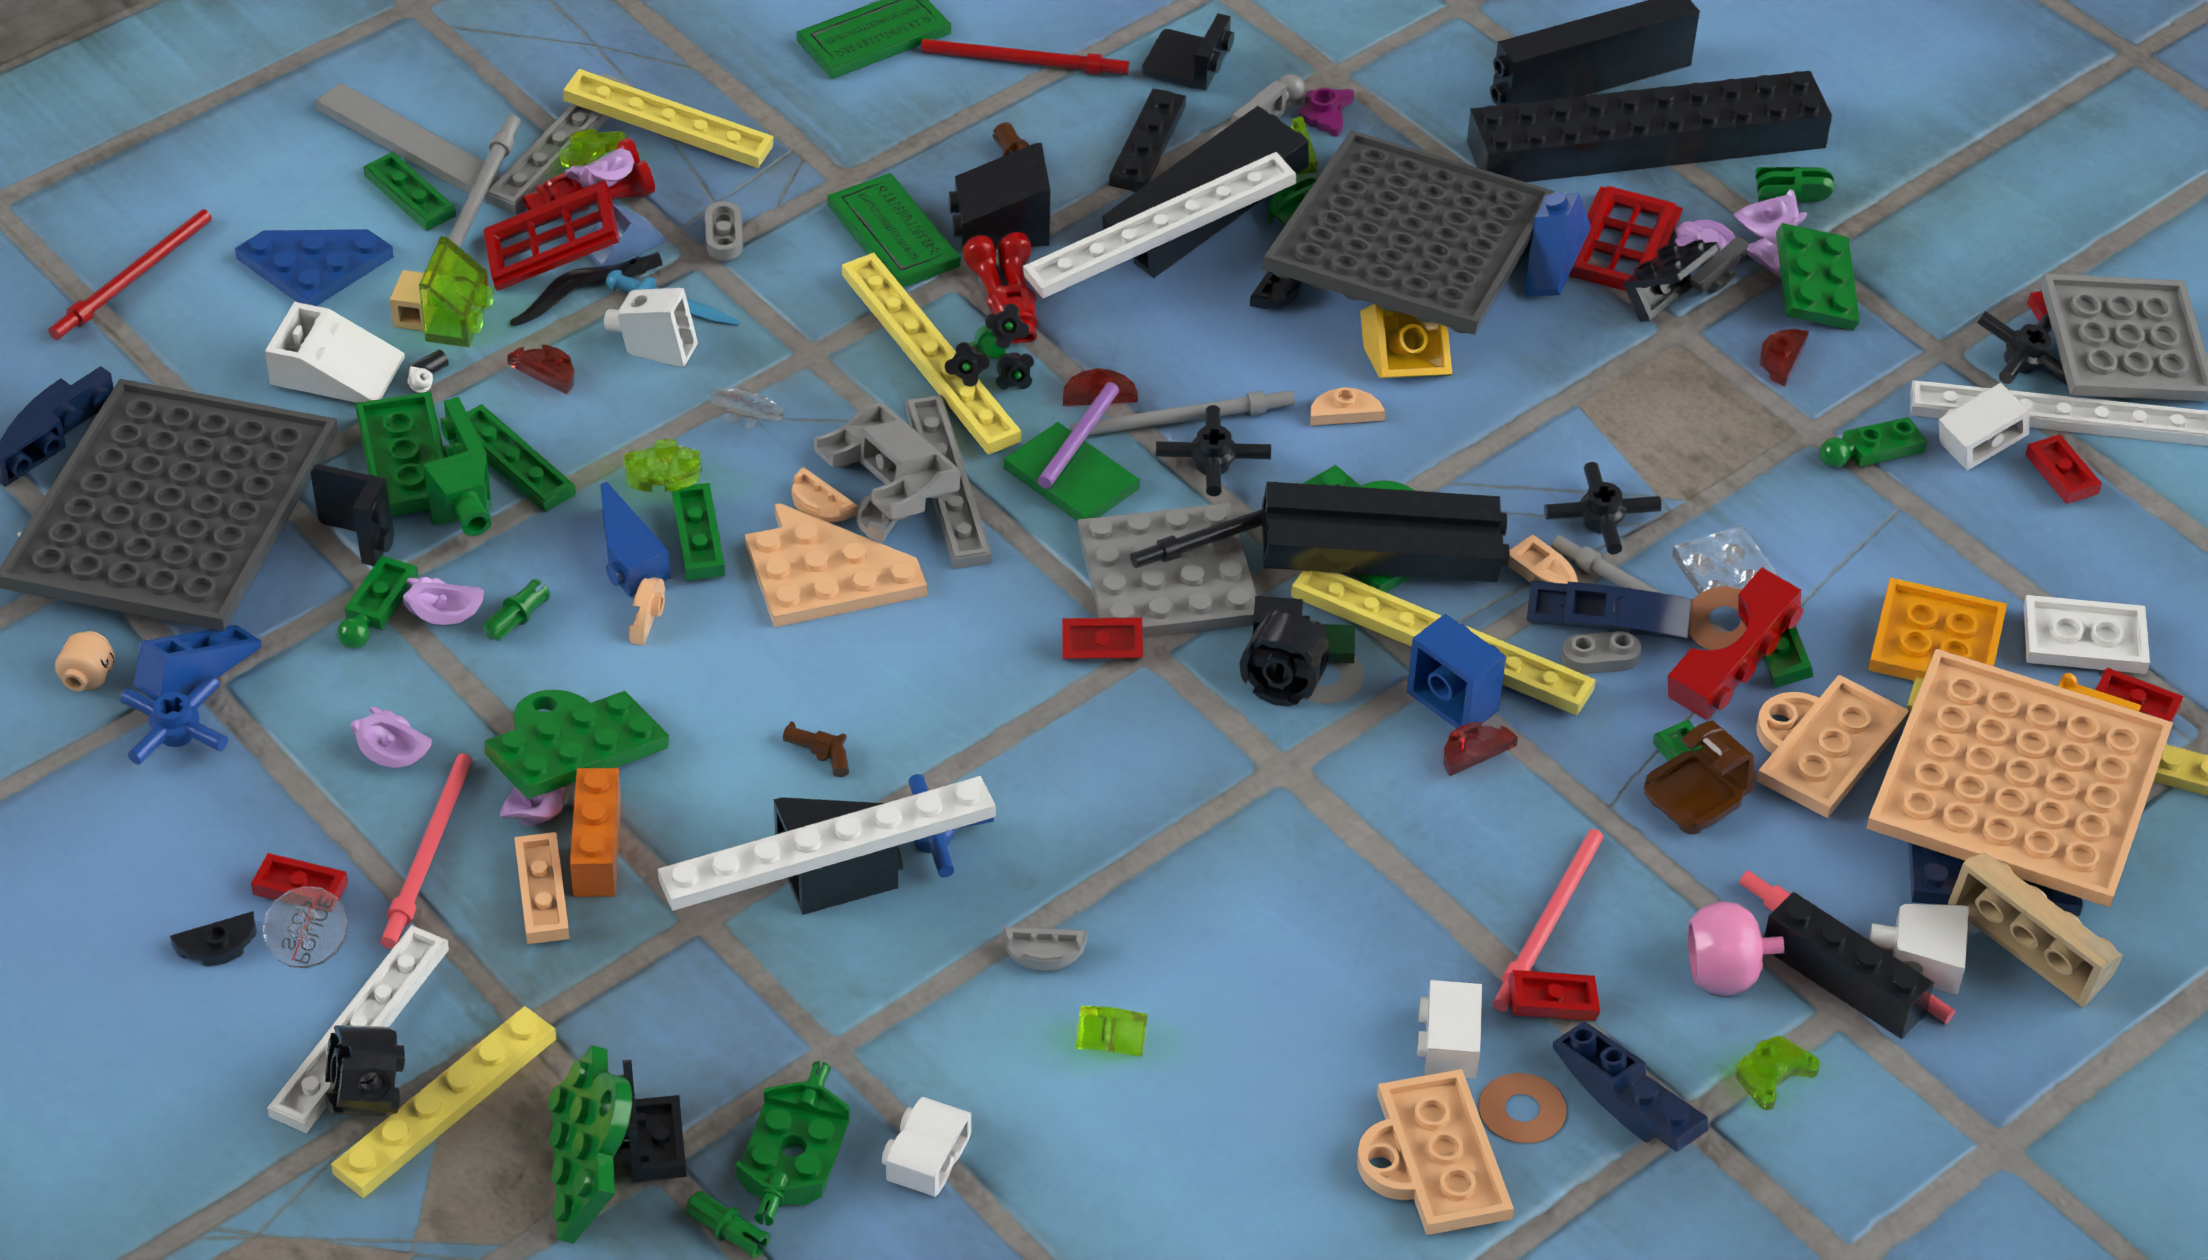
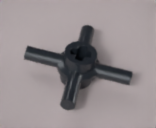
M1987 311L1983 313L1977 323L2006 343L2007 349L2004 352V360L2007 364L1999 374L2001 382L2010 384L2018 373L2027 374L2032 372L2034 368L2041 367L2067 385L2062 363L2049 355L2048 349L2051 346V338L2048 333L2051 331L2052 326L2048 314L2043 315L2036 325L2026 324L2020 330L2014 331Z
M1210 405L1205 410L1206 426L1198 431L1197 437L1192 442L1156 441V457L1192 458L1198 471L1206 475V493L1209 496H1218L1222 492L1221 475L1228 471L1234 459L1271 460V444L1235 443L1232 440L1230 431L1221 426V409L1216 405Z
M1589 462L1583 468L1589 486L1588 492L1581 498L1580 502L1545 504V519L1583 517L1586 528L1592 532L1602 534L1607 552L1615 555L1622 551L1617 526L1623 520L1625 514L1659 512L1662 506L1660 496L1623 499L1622 491L1619 487L1609 482H1603L1599 465L1596 462Z

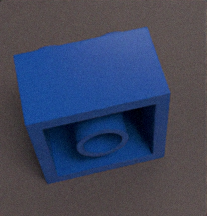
M1445 613L1413 637L1407 693L1467 736L1499 711L1506 656L1498 648L1488 644L1471 632L1464 624L1458 623Z

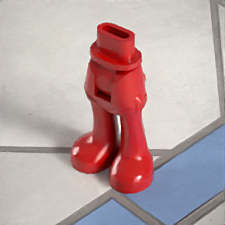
M631 137L620 140L617 143L616 150L622 148L630 151L634 164L632 171L626 177L617 180L614 185L608 187L611 199L644 197L655 192V183L645 160L640 161L639 153ZM564 172L549 179L544 185H537L535 192L523 196V202L527 210H531L581 190L583 187H581V183L568 178ZM589 207L580 211H587L589 210Z
M1014 232L1006 235L1000 241L997 250V261L1008 282V285L1002 286L997 271L996 250L992 239L980 235L972 237L963 246L962 253L965 263L979 276L987 291L986 303L989 309L992 311V314L1003 311L1004 306L1007 304L1018 306V315L1022 322L1029 326V333L1025 338L1018 337L1011 341V343L1033 342L1037 338L1036 328L1038 327L1035 315L1037 297L1035 292L1028 286L1023 273V266L1031 256L1029 238L1023 233Z

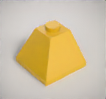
M1376 304L1360 310L1363 348L1379 378L1443 376L1452 374L1447 326L1434 322H1422L1416 319L1415 316L1399 311H1387Z

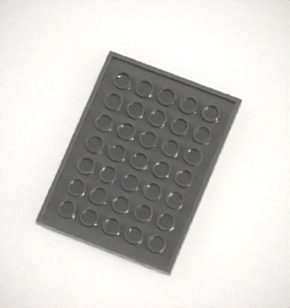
M1351 130L1265 254L1262 269L1273 272L1274 275L1280 278H1292L1308 283L1316 289H1328L1344 294L1345 297L1351 300H1363L1379 305L1387 311H1399L1415 316L1416 319L1422 322H1434L1450 327L1458 333L1475 335L1530 242L1535 216L1545 195L1553 194L1555 191Z
M119 379L0 567V588L225 631L311 479L310 471L315 464L320 463L338 431L337 419Z

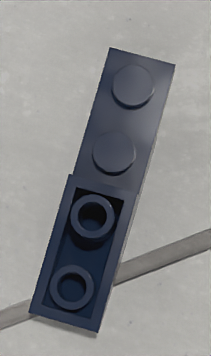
M100 366L72 385L60 378L36 396L16 416L0 440V483L6 487L66 448L64 434L97 414L113 390L112 377L109 371Z
M1531 581L1526 620L1532 623L1607 629L1609 632L1624 631L1637 635L1688 639L1693 600L1675 595L1570 581H1568V584Z
M1583 1021L1553 1041V1049L1580 1084L1613 1117L1645 1143L1656 1137L1678 1152L1709 1130L1708 1117L1648 1077L1643 1060L1587 1022Z

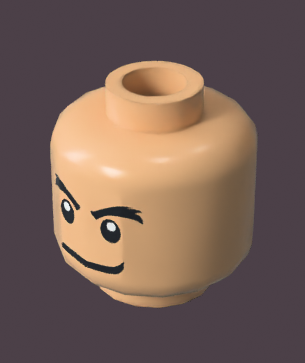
M93 631L78 632L72 634L65 641L55 660V671L63 684L73 691L97 690L103 685L115 663V653L109 641L101 634Z

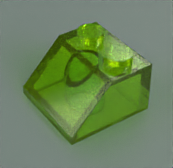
M440 236L419 284L425 341L470 347L475 333L481 332L485 308L489 309L492 305L493 287L488 286L486 269L448 237Z

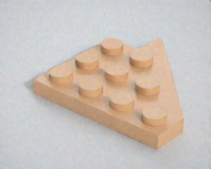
M781 503L774 504L775 517L779 528L745 534V546L774 627L928 596L927 583L916 557Z

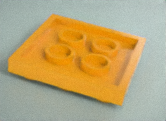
M1890 577L1868 670L1915 681L1916 677L1924 679L1936 649L1994 666L2007 603Z

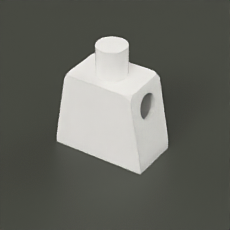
M684 288L633 290L629 292L619 310L608 309L605 313L604 327L606 331L621 332L627 352L633 356L685 367L698 344Z
M1904 904L1899 908L1895 927L1871 923L1868 940L1883 950L1892 952L1894 957L1933 981V989L1958 995L1966 963L1969 906Z

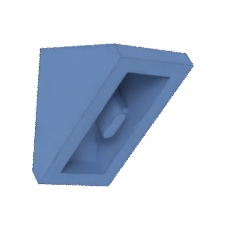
M613 204L620 237L619 243L588 256L598 266L615 265L664 243V236L644 216ZM597 223L592 232L602 229V223Z

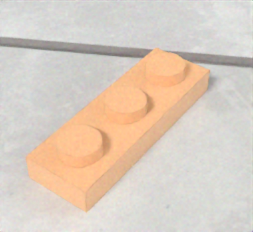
M556 832L514 837L527 944L570 939Z

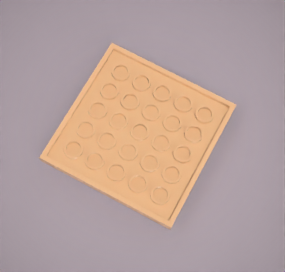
M1936 649L1869 815L1866 829L1965 861L1970 857L1986 852L1995 860L2006 863L2013 873L2023 880L2111 907L2173 722Z

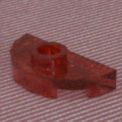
M1799 329L1780 330L1769 335L1762 343L1759 363L1760 366L1770 373L1769 378L1784 387L1786 386L1807 342L1809 331Z
M542 345V349L524 351V347H520L507 355L508 365L566 395L574 386L575 370L571 358L559 348Z
M1095 368L1082 371L1070 378L1064 386L1063 406L1091 405L1108 382L1116 384L1119 388V393L1112 403L1138 402V391L1134 383L1124 374L1113 370Z
M1482 722L1461 725L1448 736V741L1443 751V765L1449 776H1452L1516 747L1518 736L1504 726L1497 729L1491 726H1481Z

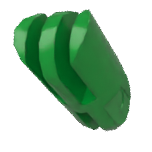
M1757 167L1755 170L1758 202L1786 195L1789 190H1794L1797 202H1817L1829 198L1835 189L1832 173L1820 167Z

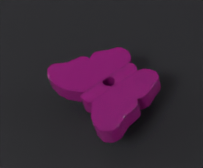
M1331 88L1307 91L1305 93L1306 104L1299 108V119L1311 127L1317 126L1319 130L1328 132L1334 137L1339 136L1343 130V108L1354 101V91L1351 89L1338 90Z

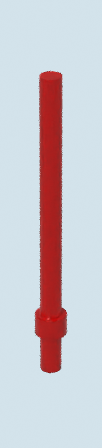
M922 39L921 44L922 53L1085 70L1086 74L1100 75L1101 72L1128 75L1130 65L1129 61L1103 58L1102 54L1088 53L1087 56L931 39Z
M201 209L86 300H78L66 310V315L48 329L51 337L59 340L76 326L82 327L94 317L96 310L212 220L210 213L205 209Z

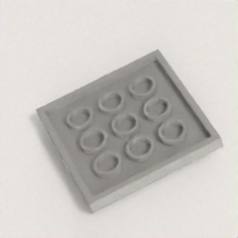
M2044 274L2040 286L2070 395L2208 401V357L2185 281Z
M1231 503L1078 519L1077 531L1099 618L1142 617L1143 638L1252 626L1255 596L1257 594L1239 534L1183 552L1180 558L1166 563L1159 560L1135 568L1130 559L1131 553L1154 546L1157 540L1172 535L1178 538L1234 519Z

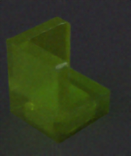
M1081 1006L1076 1049L1113 1052L1141 1057L1144 1051L1148 1014L1114 1007Z

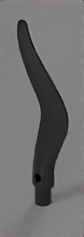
M655 252L643 257L637 256L616 265L580 268L566 272L556 278L526 311L513 318L510 324L517 326L529 322L544 314L572 291L584 286L606 282L608 274L613 270H621L622 275L627 277L646 274V271L663 265L660 254Z

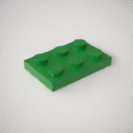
M1781 223L1776 231L1786 317L1854 330L1860 322L1849 237Z

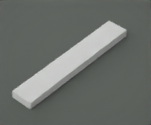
M411 925L267 1107L269 1117L307 1133L327 1107L326 1093H334L330 1082H325L327 1048L331 1033H335L334 1026L389 1027L448 952V940Z

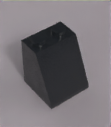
M1034 143L955 176V191H949L948 193L950 213L957 214L952 215L954 237H960L962 250L968 240L979 235L992 239L995 249H998L1002 238L1014 232L1027 235L1031 247L1049 246L1051 190L1042 143Z
M786 797L773 799L775 835L884 803ZM897 845L787 877V881L802 915L897 889L898 871L903 869V860Z

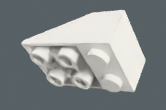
M298 302L293 303L265 350L270 385L355 403L382 399L405 358L404 352L327 308Z

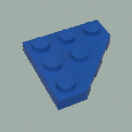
M368 229L263 230L235 248L236 258L241 263L296 302L318 306L394 257L393 247Z

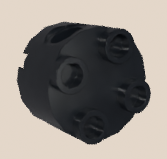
M1280 611L1269 612L1265 619L1258 624L1242 654L1239 665L1241 677L1245 684L1249 680L1250 684L1255 687L1252 692L1260 699L1273 705L1293 706L1297 705L1301 699L1306 698L1307 700L1312 696L1331 656L1329 642L1326 639L1327 630L1325 626L1318 621H1310L1296 614L1282 613Z
M335 1025V1033H331L328 1042L325 1082H330L334 1092L326 1093L329 1112L332 1115L385 1116L387 1113L396 1114L399 1110L400 1092L399 1088L395 1087L396 1072L403 1071L405 1063L404 1046L397 1045L396 1030L378 1026Z

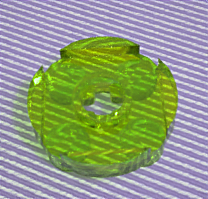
M661 439L656 441L652 448L631 451L624 455L626 482L630 487L639 491L652 492V485H665V492L680 490L695 484L700 479V471L702 472L700 451L678 446L677 441L674 439Z

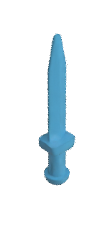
M621 270L611 271L606 278L607 286L612 291L619 289L629 293L633 290L660 289L656 287V278L646 277L641 282L622 275ZM686 298L691 315L734 326L740 324L737 319L714 307Z

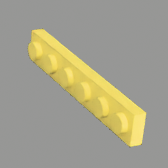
M581 69L577 70L563 90V101L755 168L760 167L773 147L774 136Z
M524 1006L402 1105L396 1114H391L331 1163L333 1175L364 1199L556 1040L555 1028Z

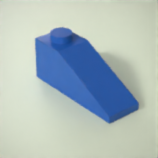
M1557 192L1545 195L1534 221L1524 287L1526 297L1561 294L1591 229L1580 193L1564 194Z
M608 482L600 484L608 556L606 572L610 581L615 586L620 585L627 595L632 597L636 595L637 589L644 578L656 577L661 578L663 581L670 579L669 550Z
M237 625L227 626L225 631L208 629L141 641L133 686L146 693L153 700L169 692H179L187 696L207 675H212L217 679L259 650L262 641Z

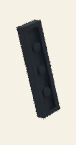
M1152 89L1109 175V186L1137 192L1149 183L1186 107L1185 95L1166 90Z

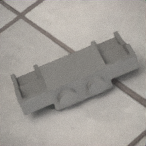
M884 403L863 406L842 427L828 434L814 437V451L830 466L841 468L847 467L851 463L860 462L885 484L882 487L872 489L871 502L891 520H901L909 515L925 512L926 498H939L943 494L956 492L960 489L961 470Z

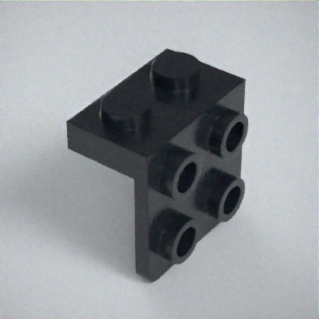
M1217 13L1205 37L1172 29L1162 30L1142 65V73L1159 80H1166L1206 91L1214 75L1219 72L1227 52H1230L1232 48L1234 32L1230 31L1231 16Z
M1696 240L1685 246L1671 243L1660 248L1656 252L1658 256L1653 260L1644 262L1634 269L1635 274L1624 281L1623 285L1640 322L1652 320L1693 287L1689 279L1691 277L1690 273L1720 250L1717 242L1704 243L1703 240Z
M315 464L310 471L318 520L325 525L355 531L357 533L361 563L374 566L384 552H389L395 535L386 479L337 467Z
M623 1060L624 1075L619 1076L625 1077L630 1083L632 1108L627 1131L621 1143L622 1165H632L633 1182L687 1177L679 1095L635 1099L632 1060Z

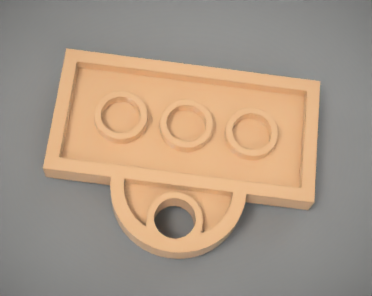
M1841 675L1836 677L1820 698L1801 692H1786L1775 695L1762 705L1758 715L1756 726L1758 739L1763 747L1772 755L1758 770L1756 781L1828 819L1905 725L1910 710ZM1783 715L1787 717L1789 721H1777L1773 719L1771 716Z
M1459 1069L1378 1084L1377 1097L1386 1120L1371 1126L1363 1134L1359 1142L1357 1168L1365 1184L1376 1193L1390 1199H1414L1426 1235L1512 1220L1514 1207L1463 1070ZM1376 1157H1383L1388 1159L1392 1165L1387 1168H1377L1369 1161Z

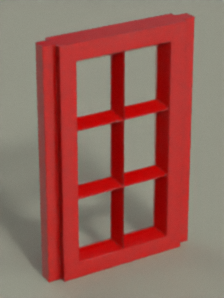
M605 180L486 227L483 231L491 277L497 291L617 244L620 240L611 194ZM598 204V211L571 221L570 214ZM563 218V225L536 235L535 228ZM599 222L602 223V229L575 239L574 232ZM528 232V239L501 249L500 242ZM567 236V243L539 253L538 246ZM531 250L532 257L505 267L504 260Z
M1608 185L1606 188L1600 186L1587 214L1591 229L1570 272V277L1626 291L1623 282L1632 275L1614 270L1619 257L1639 262L1638 265L1657 257L1656 252L1670 243L1683 208L1676 206L1677 203ZM1613 205L1633 209L1628 222L1608 217ZM1640 211L1659 216L1654 229L1634 224ZM1604 227L1623 232L1617 245L1598 240ZM1630 234L1649 239L1643 252L1624 247ZM1593 250L1612 255L1607 268L1588 264Z

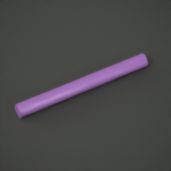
M1108 382L1039 476L1037 481L1042 488H1051L1117 396L1119 388L1116 384Z

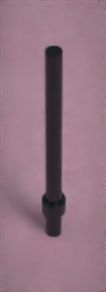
M1262 509L1178 538L1172 535L1157 540L1156 545L1131 553V563L1135 568L1159 560L1166 563L1180 558L1183 552L1262 526Z

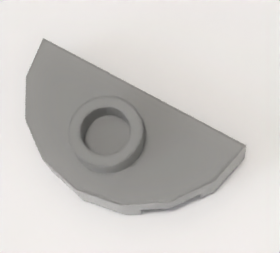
M870 494L860 502L857 523L860 530L869 538L883 543L898 520H891L871 502L872 494Z
M1002 927L1004 948L1010 957L1026 968L1039 971L1059 970L1074 963L1084 952L1087 942L1088 931Z

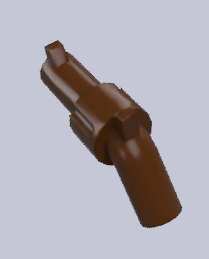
M790 721L784 730L783 741L811 749V753L815 754L819 761L831 759L834 776L844 777L848 775L847 755L843 746L847 739L846 734L842 733L837 736L820 730L812 733L796 728L795 723Z

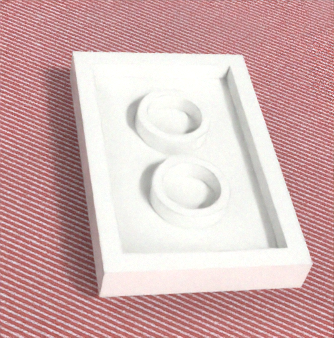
M2026 595L2023 608L2027 663L2106 670L2108 667L2120 672L2147 674L2150 656L2145 606Z

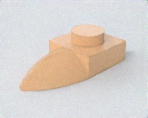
M1533 534L1510 549L1508 567L1530 583L1531 581L1539 580L1568 584V581L1578 582L1576 573L1570 563L1561 554Z

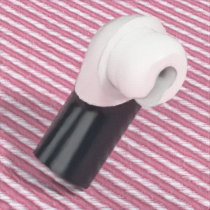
M439 349L410 364L407 381L409 387L417 393L427 392L432 386L433 373L449 365L446 354Z

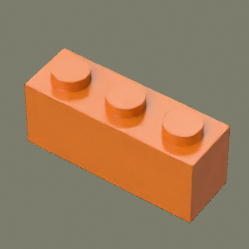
M577 768L570 855L573 897L616 896L622 802L619 768Z

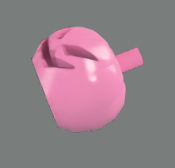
M1720 901L1704 906L1688 922V950L1693 981L1709 994L1727 997L1745 992L1759 978L1763 968V955L1784 953L1783 937L1762 938L1759 924L1751 911L1738 903Z

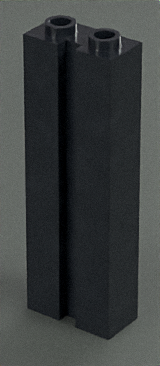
M1647 0L1498 41L1496 57L1493 60L1496 74L1494 75L1493 85L1490 87L1492 101L1495 105H1506L1585 96L1691 66L1700 11L1691 0Z
M1256 106L1102 216L1103 230L1274 152H1277L1297 175L1309 166V140L1302 133L1294 131L1281 122L1277 116L1269 114L1261 107ZM1263 199L1134 257V264L1155 278Z
M1268 481L1266 483L1261 505L1263 568L1497 583L1502 567H1508L1510 548L1509 544L1503 543V536H1505L1507 531V513L1501 512L1500 496Z

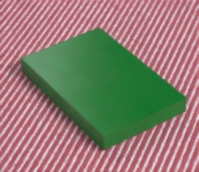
M1056 422L1004 458L1003 468L1076 521L1078 519L1102 516L1140 488L1139 478L1085 440L1051 488H1042L1037 481L1039 476L1072 432L1059 422Z

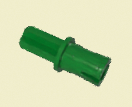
M532 579L517 595L507 597L503 601V607L483 624L486 637L490 640L500 641L518 624L524 625L530 619V614L550 598L547 586L544 585L536 592L535 589L542 582Z
M697 1191L688 1199L685 1208L686 1213L714 1231L716 1239L720 1241L728 1240L754 1259L758 1258L763 1251L750 1239L755 1240L765 1248L770 1241V1234L741 1217L739 1209L735 1207L729 1209L702 1191Z

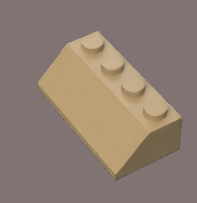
M1986 852L1970 857L1963 863L1947 905L1969 906V922L2081 1007L2085 1008L2114 976L2123 955L2116 950L2110 941L2098 937L2083 926L2074 914L2063 911L2047 899L2042 890L2035 886H2030L2015 875L2006 863L1995 860Z

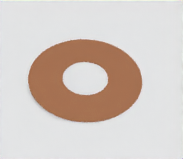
M1726 586L1715 587L1703 591L1693 599L1689 635L1696 643L1706 649L1717 650L1733 644L1744 634L1746 627L1742 620L1740 625L1731 632H1719L1713 629L1709 623L1710 613L1718 607L1729 606L1738 611V594L1742 589Z
M1511 1073L1500 1076L1485 1087L1479 1100V1110L1485 1124L1500 1137L1514 1142L1534 1143L1550 1138L1559 1131L1566 1118V1104L1559 1090L1549 1081L1532 1074ZM1516 1094L1530 1095L1538 1101L1540 1113L1534 1120L1528 1122L1517 1121L1506 1112L1505 1104L1507 1100Z

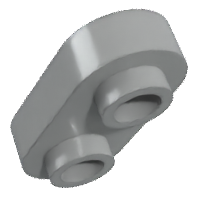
M715 202L705 210L706 250L710 257L720 261H730L737 258L743 251L741 210L732 202Z
M1624 631L1576 634L1564 641L1561 661L1565 667L1581 674L1627 671L1633 669L1639 663L1642 646L1636 636Z

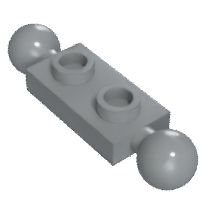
M1287 74L1281 77L1279 81L1275 80L1264 90H1260L1247 104L1239 107L1232 115L1231 124L1256 106L1280 118L1285 114L1286 102H1295L1303 96L1305 91L1303 80L1295 74ZM1223 126L1217 129L1213 137L1221 131H1223L1228 126Z

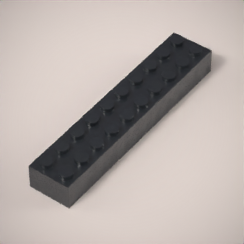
M1796 71L1793 73L1470 108L1467 143L1477 168L1523 182H1534L1826 148L1832 114L1811 71Z

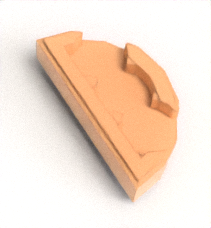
M1342 387L1329 390L1318 396L1311 405L1310 426L1385 420V409L1381 402L1370 393L1359 389Z
M802 467L794 475V483L791 490L794 506L799 511L828 523L845 521L858 515V505L806 468Z
M644 578L637 589L633 606L640 608L638 613H636L634 624L629 625L630 644L644 646L655 616L660 617L662 615L665 602V585L661 578Z

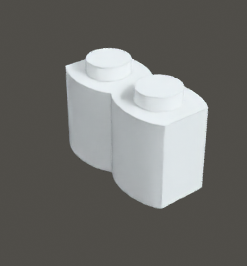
M921 1097L914 1108L908 1107L901 1120L899 1135L895 1140L890 1139L887 1142L882 1154V1164L886 1165V1180L936 1197L945 1185L953 1164L959 1159L971 1135V1113L925 1097Z

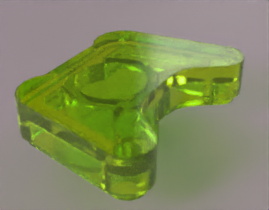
M583 129L574 132L568 137L570 144L560 150L559 156L562 166L576 167L588 165L603 154L616 150L617 143L627 138L626 134L623 131L597 132L596 129Z
M1774 1036L1759 1042L1755 1050L1738 1062L1735 1076L1760 1108L1771 1110L1775 1107L1777 1098L1776 1087L1792 1076L1816 1077L1820 1068V1060L1786 1038Z

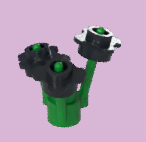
M1007 304L1004 306L1003 311L989 314L985 319V326H982L976 332L973 342H961L957 345L954 357L945 363V371L950 375L955 374L961 378L964 385L974 386L978 382L980 372L989 367V359L999 357L997 363L999 377L996 379V385L1002 390L1012 386H1019L1021 389L1028 388L1032 383L1030 368L1034 364L1033 357L1027 353L1021 356L1015 352L1007 353L1005 351L1010 346L1011 341L1018 337L1025 338L1029 333V326L1023 323L1018 315V306Z

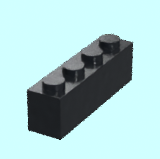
M1793 892L1768 916L1764 938L1782 936L1784 940V953L1772 954L1773 956L1895 1036L1902 1039L1926 1015L1934 985L1933 981L1797 893Z

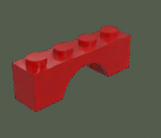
M1761 567L1738 594V616L1746 627L1744 634L1736 642L1725 648L1717 650L1691 648L1668 674V698L1707 721L1717 709L1719 711L1723 710L1730 702L1733 690L1739 683H1746L1752 677L1758 661L1764 655L1769 656L1775 650L1782 633L1787 628L1792 629L1799 622L1803 614V608L1801 607L1802 590Z

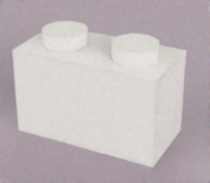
M2002 383L1989 390L1980 392L1971 401L1957 409L1949 410L1939 419L1940 444L1966 471L2029 435V410Z
M1430 980L1428 997H1420L1418 1023H1426V1031H1419L1417 1043V1057H1425L1424 1075L1462 1069L1465 1078H1477L1481 1044L1482 984Z

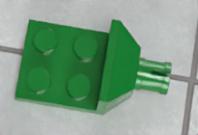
M456 397L444 401L446 417L440 419L443 434L446 440H449V445L444 446L446 458L423 464L430 520L432 524L451 523L459 520L464 534L478 536L486 532L492 523L488 512L492 508L487 455L460 398Z

